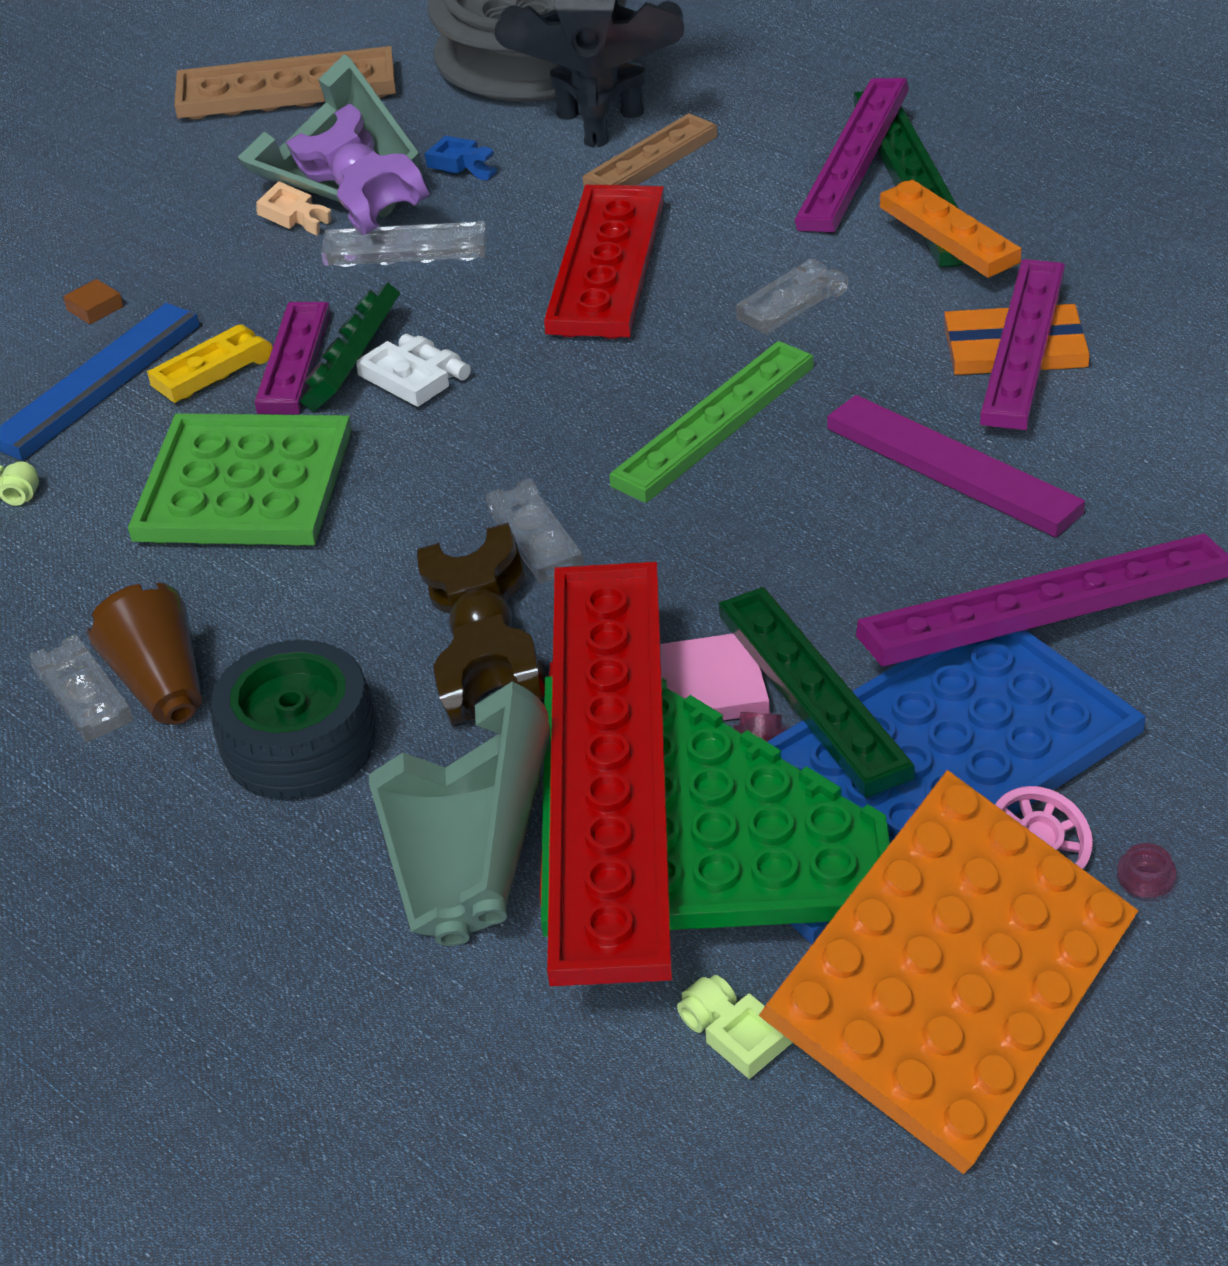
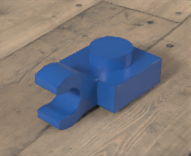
M445 135L424 153L428 168L443 170L449 174L460 173L467 168L476 178L488 180L497 172L495 167H489L483 162H486L494 155L493 150L484 146L478 148L477 141Z

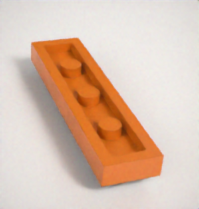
M914 180L901 182L896 187L880 193L881 209L987 278L1021 263L1022 248Z

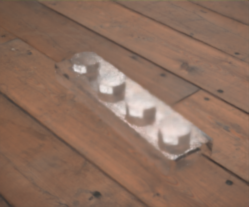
M486 221L378 227L365 236L361 235L355 228L325 230L321 250L323 265L349 267L364 263L389 265L403 261L429 263L441 259L468 261L485 257L487 243Z

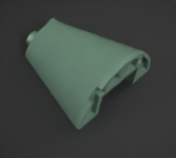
M345 54L318 79L326 103L286 140H290L299 133L307 136H316L328 131L337 121L334 112L350 103L361 112L364 118L363 128L372 135L375 141L373 150L378 155L405 154L417 168L419 167V152L351 58ZM265 131L237 157L246 169L257 176L276 182L280 181L291 187L340 202L337 197L339 185L335 181L315 182L307 179L296 165L286 143L284 142L278 147L276 139ZM397 202L386 206L378 215L380 217L388 216Z
M510 682L475 705L476 725L498 733L490 740L447 767H442L403 752L369 774L370 789L410 930L417 934L435 936L436 943L443 946L464 944L470 939L469 933L502 923L507 919V905L550 738L548 712L544 704L531 691L514 682Z

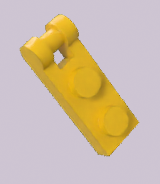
M239 324L147 371L150 386L176 403L181 399L192 396L196 391L213 382L228 377L232 372L251 362L260 365L266 363L269 360L273 346L263 337L256 336L245 325Z

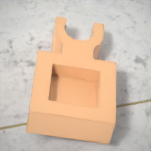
M280 181L256 202L257 215L289 229L298 223L303 225L306 231L317 236L320 233V221L325 224L331 222V209L318 204L312 205L311 195Z

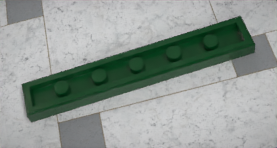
M764 587L718 603L720 618L865 798L915 779L914 763Z

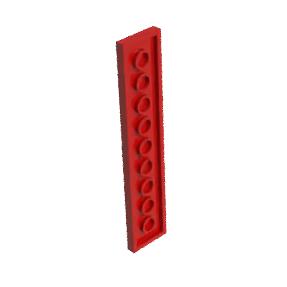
M657 562L554 567L547 950L549 987L672 981Z

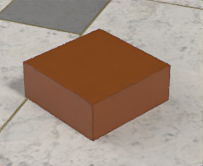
M98 279L63 296L66 310L89 325L124 307L121 294Z

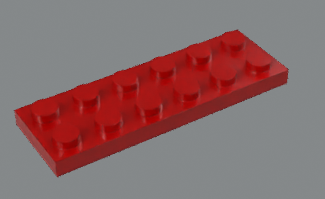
M585 184L544 318L545 335H561L563 337L602 336L608 339L630 337L665 200L664 186Z

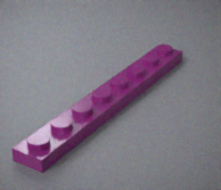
M1203 533L861 618L857 622L856 637L881 666H886L1227 578L1228 553Z

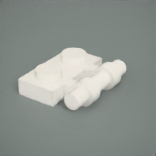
M410 334L402 335L398 346L386 341L356 361L359 376L417 407L449 387L448 378L455 377L459 380H465L471 371L470 366L463 362L461 357L455 352L448 349L441 351L435 348L431 340L423 336L414 337Z

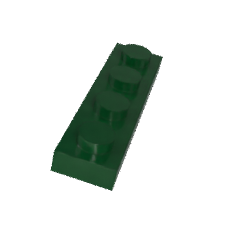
M389 282L377 293L370 289L362 296L354 307L359 312L358 315L353 313L338 331L343 336L342 339L337 337L322 354L321 357L326 360V363L320 362L306 378L305 383L310 387L300 402L313 413L337 392L401 294Z

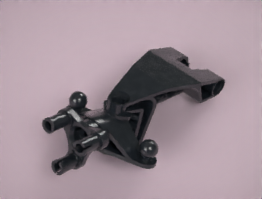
M553 0L556 10L540 15L530 5L523 8L516 5L506 7L501 12L495 25L494 35L496 40L507 49L558 64V66L550 70L551 86L555 89L556 115L564 120L574 119L577 115H581L584 125V144L592 148L594 147L593 138H595V133L597 147H602L608 143L606 114L609 111L611 101L619 93L621 101L620 113L623 114V117L637 118L644 114L642 85L645 84V68L641 64L631 62V60L675 44L683 36L685 27L682 9L672 1H664L659 5L645 2L638 11H634L620 6L619 0Z

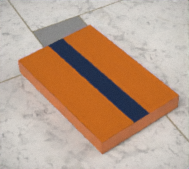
M1057 305L1041 370L1086 368L1089 366L1090 354L1076 305ZM1009 308L944 311V328L954 375L992 372Z

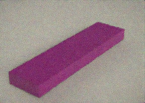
M289 302L287 304L254 402L257 414L297 415L301 413L303 404L300 400L309 387L305 380L315 367L331 316L329 302Z

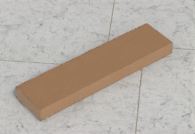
M688 113L583 175V187H585V184L637 186L717 138V125Z

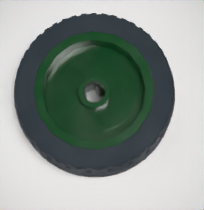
M306 639L285 640L284 642L268 644L250 651L245 656H241L239 660L234 661L220 675V679L216 681V686L213 688L210 701L211 720L221 758L234 781H237L240 786L242 785L244 789L250 790L254 794L257 793L259 796L281 800L303 799V797L320 795L325 791L328 792L335 787L341 786L343 782L345 783L349 778L355 776L356 772L362 769L363 764L365 765L367 759L371 756L375 743V717L369 686L358 662L340 647L337 648L335 645H329L326 642L322 643Z

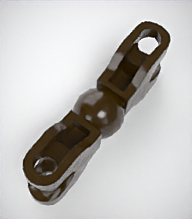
M509 522L486 528L485 543L477 551L467 556L451 557L445 555L440 548V542L417 549L419 572L423 582L428 584L429 596L433 606L444 613H450L449 626L454 639L438 656L433 665L439 698L451 726L475 719V705L483 694L494 688L504 687L510 682L523 686L540 700L545 699L546 674L541 661L537 659L536 647L532 636L523 630L512 628V611L507 604L510 597L520 589L526 579L520 552Z

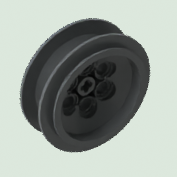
M428 0L427 6L430 21L442 33L434 46L435 65L445 79L462 89L492 99L538 101L556 98L555 89L551 86L550 70L558 66V64L507 49L498 43L494 35L495 25L501 12L506 7L516 5L523 8L530 5L540 15L556 10L553 0ZM619 0L620 6L625 7L627 0Z

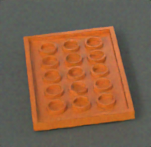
M947 770L758 1016L962 1174H965L973 1166L1139 910Z

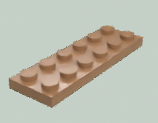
M386 46L177 70L174 104L177 118L201 119L212 114L237 115L247 110L261 109L263 111H273L282 106L297 105L308 107L317 102H326L318 79L344 54L351 58L379 98H383L388 94H396L392 47Z

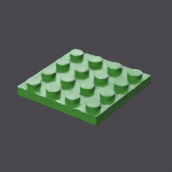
M175 413L129 523L128 530L131 541L245 545H316L351 435L350 416Z

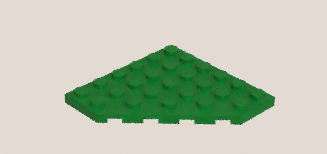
M552 676L545 677V708L548 712L550 738L544 758L541 885V926L543 937H548ZM662 678L670 930L830 922L890 845L886 815L869 804L863 808L841 796V787L807 766L799 770L781 758V750L748 730L742 734L723 723V715L692 695L684 699L668 689L667 680Z

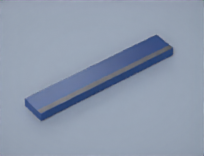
M168 303L163 304L0 425V452L21 461L25 460L200 326L197 314Z

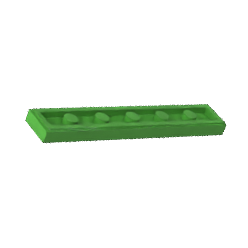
M777 341L609 474L610 487L644 503L649 502L812 370L813 355Z

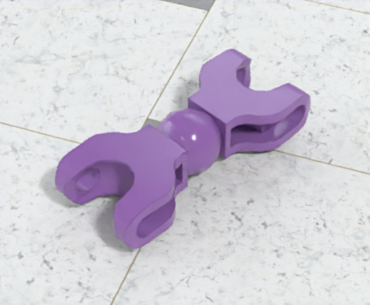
M350 103L334 112L337 121L328 131L316 136H307L299 133L285 142L296 165L307 179L315 182L332 180L339 185L337 197L340 203L349 210L348 218L352 226L363 236L380 227L376 218L379 212L386 206L398 201H407L415 205L431 195L419 169L405 154H389L384 156L378 155L373 150L375 141L372 135L363 128L364 118L361 112Z

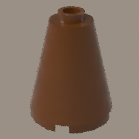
M156 583L158 589L143 590L140 584L130 585L111 594L94 609L91 614L94 623L91 629L87 626V636L94 650L157 722L174 725L184 723L192 718L202 702L186 604L178 590L166 583Z

